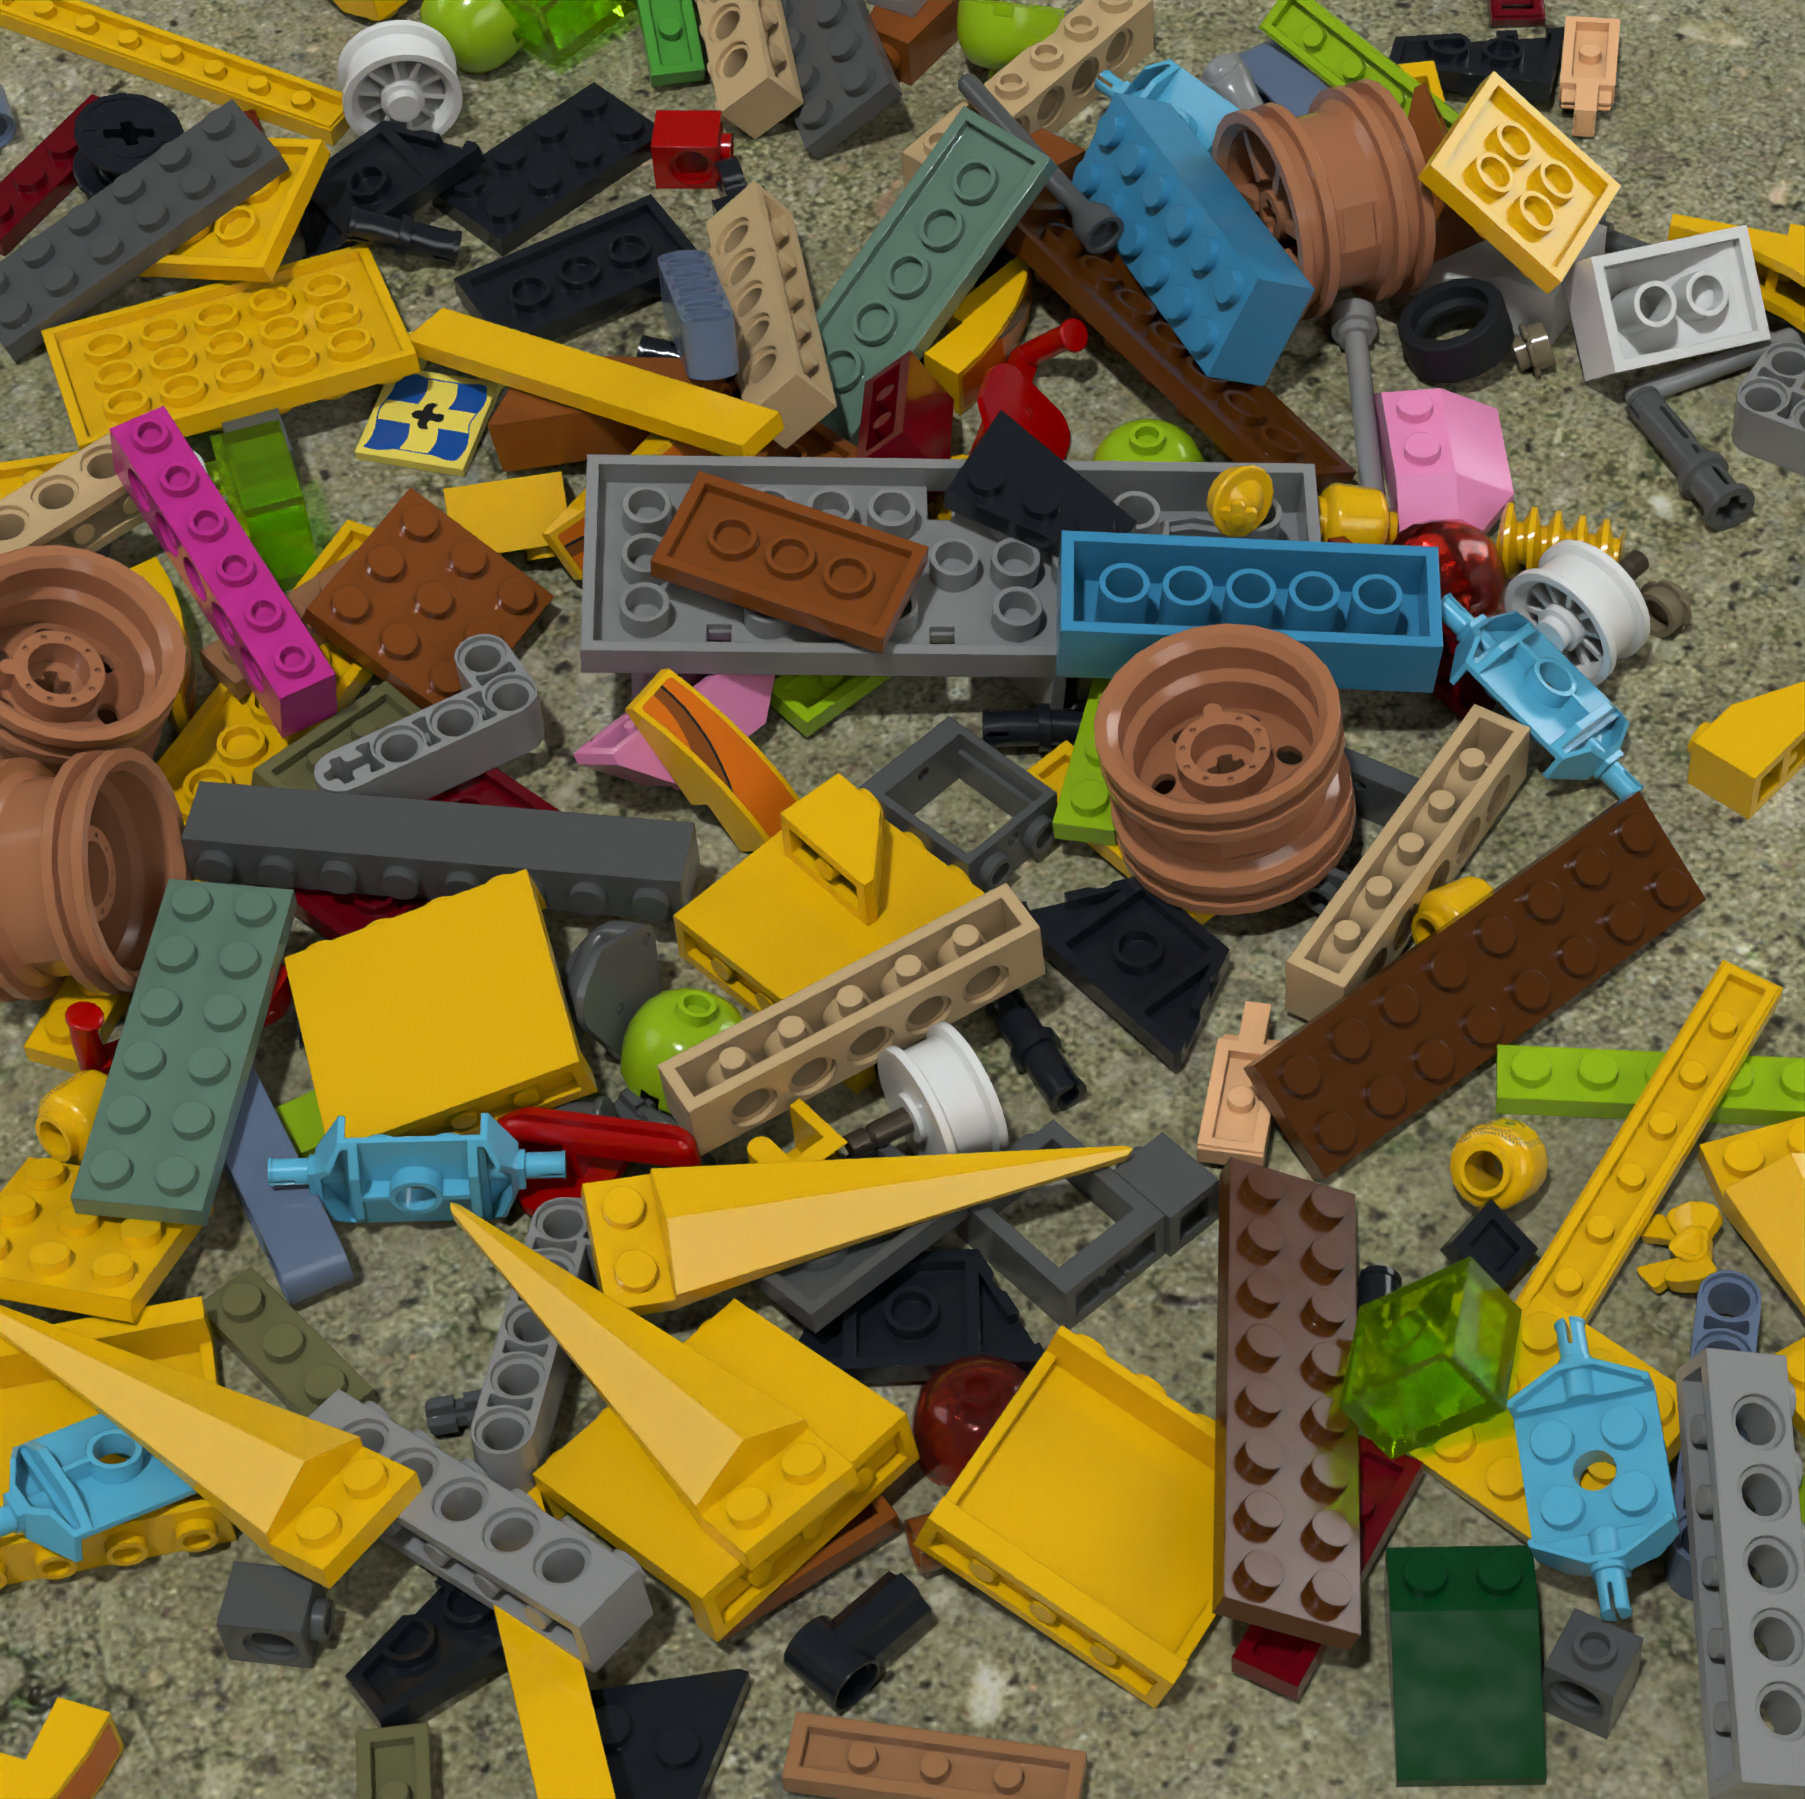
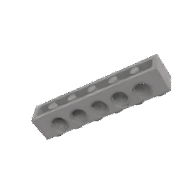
M1705 1348L1675 1370L1709 1799H1805V1523L1801 1521L1798 1492L1802 1480L1803 1467L1801 1457L1794 1448L1792 1418L1796 1408V1392L1793 1384L1788 1381L1786 1355ZM1736 1423L1746 1431L1750 1443L1739 1434ZM1742 1493L1752 1501L1756 1514L1746 1506ZM1748 1564L1757 1570L1761 1577L1762 1585L1753 1579L1749 1572ZM1754 1635L1766 1646L1768 1658L1762 1655L1756 1647ZM1760 1708L1770 1715L1774 1723L1775 1733L1763 1722Z
M338 1389L308 1416L310 1419L359 1436L364 1447L417 1472L422 1491L378 1539L494 1610L493 1604L580 1660L583 1666L590 1671L596 1673L654 1614L644 1586L646 1575L642 1567L632 1556L620 1549H615L611 1552L592 1541L587 1532L573 1520L564 1518L562 1521H559L542 1511L537 1503L524 1491L518 1488H513L509 1491L492 1481L487 1473L474 1461L467 1458L459 1461L442 1451L438 1444L422 1430L408 1431L393 1422L388 1413L375 1402L366 1401L363 1404Z

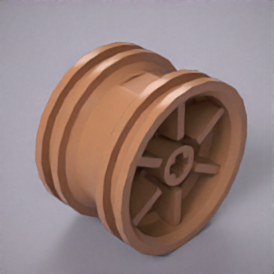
M1362 79L1345 86L1338 85L1319 91L1310 104L1308 114L1295 117L1284 106L1273 102L1251 108V110L1242 109L1234 111L1223 117L1217 126L1214 136L1212 157L1314 287L1315 291L1300 317L1301 320L1325 315L1333 306L1337 291L1351 288L1359 298L1368 302H1376L1391 298L1394 295L1398 296L1418 291L1427 281L1433 265L1436 233L1432 191L1417 178L1426 163L1416 134L1404 110L1391 92L1379 82Z
M62 545L27 546L0 554V760L28 757L41 762L56 776L67 760L76 753L108 751L132 747L146 753L152 759L161 737L162 726L168 719L185 674L186 646L179 622L166 600L136 572L114 559L90 550Z
M1216 624L1194 627L1164 637L1136 653L1114 674L1100 697L1094 719L1095 747L1100 760L1101 774L1110 793L1112 823L1116 832L1118 848L1128 871L1144 889L1170 905L1195 913L1230 916L1261 912L1290 902L1318 885L1338 865L1351 842L1356 822L1354 788L1350 763L1344 753L1345 734L1339 691L1328 667L1310 648L1284 633L1256 625Z
M132 747L76 753L62 765L56 776L41 762L28 757L0 760V1003H11L18 1000L39 1001L53 997L57 994L67 976H73L85 989L95 994L110 996L124 992L134 993L168 880L192 881V873L189 870L181 842L185 828L181 810L172 787L161 768L146 753Z

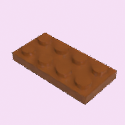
M698 471L650 560L651 576L883 654L928 562L929 547Z

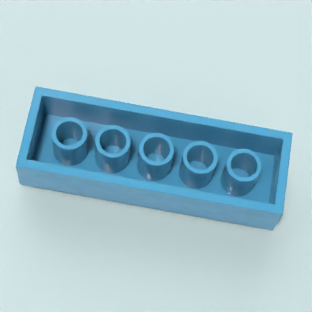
M1115 92L1106 113L1099 119L1096 133L1083 160L1075 168L1072 183L1089 202L1096 201L1107 204L1123 221L1124 230L1122 236L1113 247L1206 376L1264 386L1315 291L1314 287L1171 103Z
M1062 530L1057 571L1056 676L1112 679L1114 674L1136 653L1164 637L1194 627L1226 623L1256 625L1284 633L1310 648L1328 667L1338 689L1433 693L1443 651L1438 547Z

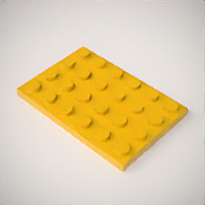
M358 244L281 265L272 283L225 280L41 330L79 451L110 433V428L162 406L166 408L182 435L188 437L210 430L222 431V423L275 408H278L281 415L289 412L293 407L322 399H339L351 391L376 384H393L402 380L405 376L421 372L415 348L367 244Z

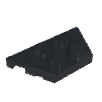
M383 120L328 159L299 222L300 233L306 247V256H303V259L362 244L354 241H345L346 228L352 206L401 218L402 213L412 215L486 162L480 146L476 142L468 140L463 147L443 142L439 133L426 130L412 131L407 129L405 125Z
M1135 877L1113 881L1104 888L1086 887L1064 892V903L1029 910L1027 902H1021L1040 927L1043 955L1173 1070L1180 1067L1230 965V949L1182 908L1170 905L1144 889Z
M979 1249L921 1252L817 1333H814L804 1325L805 1330L798 1340L861 1383L1025 1377L1030 1374L1045 1352L1039 1342L1034 1344L1021 1324L1019 1310L1007 1292L1001 1290L995 1284L994 1273Z
M732 1669L589 1690L616 1799H706L750 1690L749 1671Z

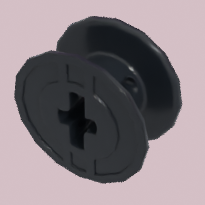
M118 93L103 96L86 105L76 118L74 139L79 149L73 158L72 174L79 189L89 198H92L112 184L117 177L129 172L156 153L164 144L173 141L183 134L184 130L177 115L163 103L138 94Z

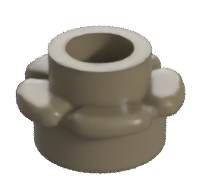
M1542 321L1525 326L1522 322L1518 325L1520 335L1515 336L1512 348L1520 370L1523 371L1532 367L1535 376L1540 377L1542 376L1540 370L1556 365L1555 357Z
M1651 580L1643 585L1641 594L1649 612L1650 634L1663 638L1669 636L1672 632L1681 633L1685 629V625L1692 619L1691 603L1686 591L1681 586L1667 580H1660L1658 583Z

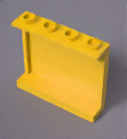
M883 818L884 856L878 920L869 926H866L785 855L782 830L675 913L673 919L679 955L748 1010L756 1014L985 893L972 884L970 878L962 869L952 864L946 865L927 851L922 841L913 833L908 831L902 832ZM875 1065L842 1081V1083L858 1095L876 1080Z
M527 869L513 874L495 876L486 884L453 896L435 898L418 909L393 918L375 920L363 929L333 940L315 942L303 951L284 957L325 1134L338 1116H345L346 1138H364L377 1134L392 1137L435 1136L441 1133L480 1135L481 1113H489L497 1120L499 1117L520 1108L538 1107L551 1109L598 1092L593 1071L579 1048L542 913V910L547 909V905Z
M202 1296L146 1306L133 1323L93 1316L54 1324L220 1385L214 1332ZM0 1338V1507L4 1505L3 1494L9 1492L10 1457L13 1447L100 1414L99 1411L2 1338ZM115 1453L99 1459V1461L106 1464H118L128 1460ZM196 1493L81 1540L83 1560L74 1562L28 1540L23 1533L15 1534L13 1532L0 1537V1589L5 1585L41 1578L48 1580L64 1579L77 1571L102 1566H131L149 1557L179 1551L192 1553L206 1551L216 1544L236 1541V1526L201 1495Z
M735 1298L715 1316L702 1323L698 1330L683 1343L805 1418L810 1430L855 1464L860 1484L754 1570L750 1571L705 1533L609 1406L603 1409L593 1422L563 1448L550 1455L546 1462L532 1474L549 1515L560 1520L569 1512L617 1549L623 1550L632 1556L640 1566L688 1600L698 1628L717 1643L920 1458L907 1413Z
M1061 1325L1039 1361L950 1490L938 1502L913 1545L1155 1709L1178 1679L1188 1663V1658L1216 1616V1614L1212 1613L1215 1420L1203 1414L1192 1413L1168 1397L1164 1388L1157 1381L1144 1374H1134L1110 1358L1103 1346L1096 1340L1084 1334H1075Z

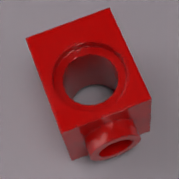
M656 110L651 141L656 189H717L716 182L721 180L715 169L714 162L734 156L733 133H724L721 110Z

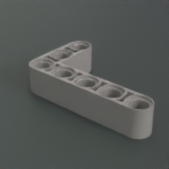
M560 1197L544 1202L536 1209L532 1216L524 1245L599 1291L582 1199ZM511 1288L472 1421L471 1441L475 1463L487 1473L492 1481L509 1491L513 1488H518L528 1493L536 1486L532 1474L545 1461L572 1360L513 1288ZM715 1294V1295H713V1296L707 1297V1298L702 1299V1300H706V1299L715 1297V1296H717L718 1294Z

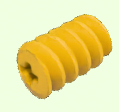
M1508 502L1503 511L1498 531L1494 568L1501 560L1505 579L1516 577L1523 564L1526 570L1538 569L1539 561L1546 550L1562 540H1577L1593 545L1619 563L1624 551L1626 527L1620 537L1615 538L1613 537L1610 519L1604 518L1595 534L1589 533L1586 515L1580 514L1571 530L1565 529L1563 514L1559 510L1554 512L1549 523L1545 526L1541 525L1539 510L1535 506L1531 507L1523 522L1517 521L1515 505L1512 502Z

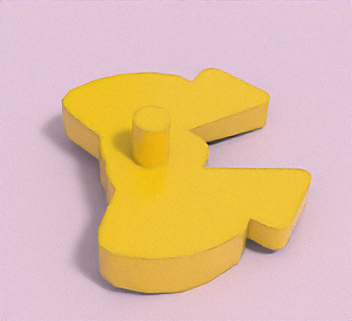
M1690 1201L1671 1209L1666 1217L1662 1214H1656L1649 1220L1640 1235L1643 1243L1669 1245V1249L1674 1257L1637 1268V1273L1641 1280L1654 1293H1662L1667 1287L1675 1292L1696 1293L1701 1282L1708 1275L1718 1272L1712 1262V1238L1723 1222L1719 1209L1714 1204L1707 1202Z

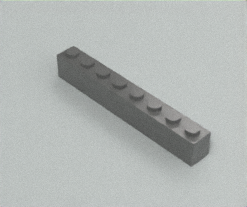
M205 781L199 782L181 837L189 870L192 873V879L206 880L213 883L230 882L264 885L280 889L322 890L335 894L356 893L391 896L400 900L412 898L433 900L442 896H453L486 884L491 878L498 875L513 874L527 869L545 899L547 909L544 910L574 912L585 916L609 915L641 918L651 922L661 920L674 921L673 915L692 901L700 867L696 829L693 822Z

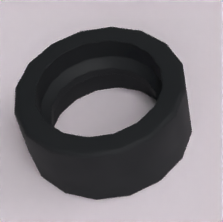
M1476 278L1452 279L1433 285L1416 295L1403 309L1397 323L1399 338L1410 368L1421 379L1434 383H1458L1480 376L1495 367L1509 353L1515 338L1512 322L1502 293L1492 283ZM1480 321L1474 328L1462 335L1446 340H1432L1436 334L1450 326L1463 322Z

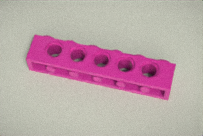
M164 406L110 428L113 465L116 475L282 739L337 714L335 672Z

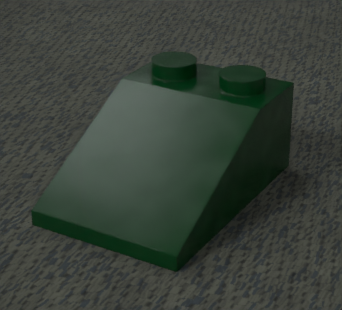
M1528 1545L1386 1548L1383 1594L1396 1787L1545 1785L1546 1763L1539 1607L1534 1556Z

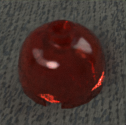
M1430 519L1412 524L1402 530L1391 544L1438 547L1441 599L1448 595V593H1451L1474 618L1481 614H1484L1487 618L1492 617L1502 603L1506 587L1504 562L1497 545L1485 531L1462 519Z
M981 1354L960 1357L940 1367L920 1388L912 1412L911 1426L920 1457L917 1462L930 1481L940 1487L941 1480L952 1487L1029 1375L1028 1373L1006 1359Z

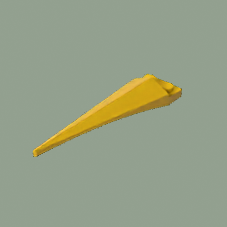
M1805 1116L1699 1144L1698 1161L1722 1213L1752 1248L1805 1317Z
M1124 1145L652 1168L650 1174L582 1184L581 1199L599 1291L640 1316L673 1311L786 1268L909 1226L1011 1194L1125 1162L1130 1157L1133 1148Z
M450 1202V1211L454 1221L565 1351L638 1443L705 1533L750 1571L754 1570L860 1484L855 1464L810 1430L805 1418L460 1204Z
M0 1305V1338L63 1383L134 1439L230 1520L277 1563L328 1589L332 1588L422 1491L416 1471L364 1447L361 1438L357 1435Z

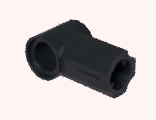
M888 1571L833 1619L829 1616L821 1615L806 1623L788 1644L783 1662L787 1668L835 1712L846 1711L856 1705L869 1692L879 1675L880 1666L932 1622L931 1608L921 1596L919 1589L902 1573L897 1575Z

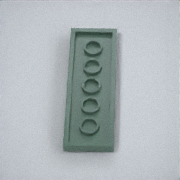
M963 106L816 312L837 404L835 409L819 421L820 423L858 447L865 382L909 350L912 351L919 361L921 360L924 353L931 346L1058 168L1049 156Z
M179 879L168 880L70 1199L75 1213L207 1226L298 904L294 890Z

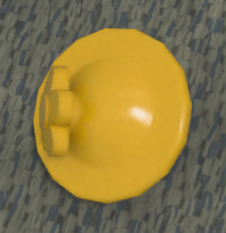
M1255 465L1229 467L1218 475L1208 491L1206 505L1208 514L1221 534L1231 538L1242 537L1254 531L1263 522L1272 505L1274 493L1272 479L1263 468Z

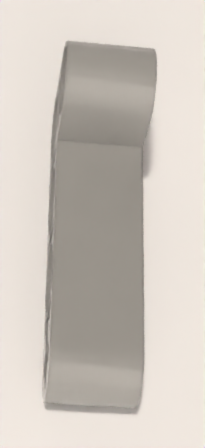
M1780 341L1772 344L1764 351L1738 388L1731 433L1732 442L1739 450L1748 455L1805 476V345L1795 341Z
M492 634L471 636L460 643L454 656L461 692L321 757L314 769L317 790L427 800L522 756L538 747L545 734L540 699L535 681L508 644L500 637Z

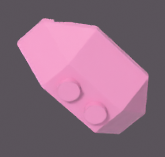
M1442 388L1373 393L1379 446L1390 509L1396 512L1398 517L1396 544L1438 547L1439 567L1461 566L1471 554L1472 547L1490 531L1502 516L1507 503H1513L1514 490L1498 409Z
M678 675L723 712L747 737L766 723L775 675ZM624 713L573 753L579 765L644 786H672L674 790H681L627 713Z

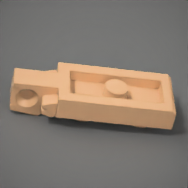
M1566 16L1558 100H1561L1560 108L1574 109L1572 136L1594 137L1597 110L1610 111L1611 103H1614L1620 19Z
M1245 1001L1239 1035L1224 1033L1223 1038H1218L1197 1142V1161L1225 1165L1229 1158L1233 1157L1264 1167L1273 1115L1243 1068L1280 1042L1269 1039L1271 1004Z

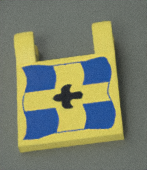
M418 358L420 373L405 376L402 380L393 384L383 385L356 447V459L465 477L500 391L505 385L480 377L472 379L423 371L427 360Z

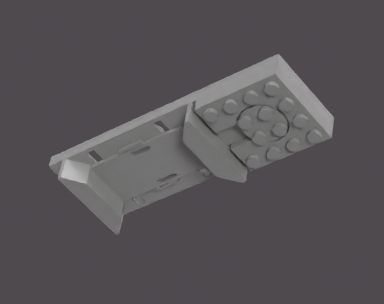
M587 454L580 642L581 673H631L632 701L661 669L668 668L677 675L762 674L1006 677L1035 705H1038V703H1050L1051 709H1063L1067 678H1076V700L1088 699L1093 678L1056 676L1058 557L951 511V520H927V491H946L967 459ZM1063 460L1137 521L1135 534L1225 538L1231 537L1221 534L1208 514L1206 505L1208 491L1218 475L1229 467L1255 465L1263 468L1272 479L1274 490L1272 505L1266 518L1254 531L1245 536L1235 538L1321 542L1315 464ZM698 471L928 546V562L883 654L651 576L650 560ZM707 640H731V642H707ZM930 643H954V644H930Z

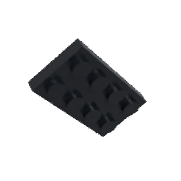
M593 82L484 153L486 162L432 200V205L504 257L651 159L654 122Z
M650 194L453 279L456 295L473 317L552 341L661 294L658 257L669 252L697 249Z

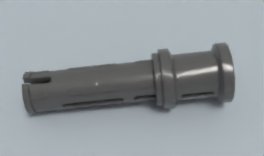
M1645 386L1633 392L1627 400L1630 406H1625L1626 413L1643 430L1647 438L1665 460L1675 469L1678 474L1677 481L1680 491L1685 497L1695 499L1704 509L1703 517L1710 528L1716 531H1725L1741 523L1750 514L1754 506L1755 496L1750 488L1742 483H1737L1728 473L1729 465L1721 454L1707 451L1699 443L1695 435L1669 407L1655 387Z

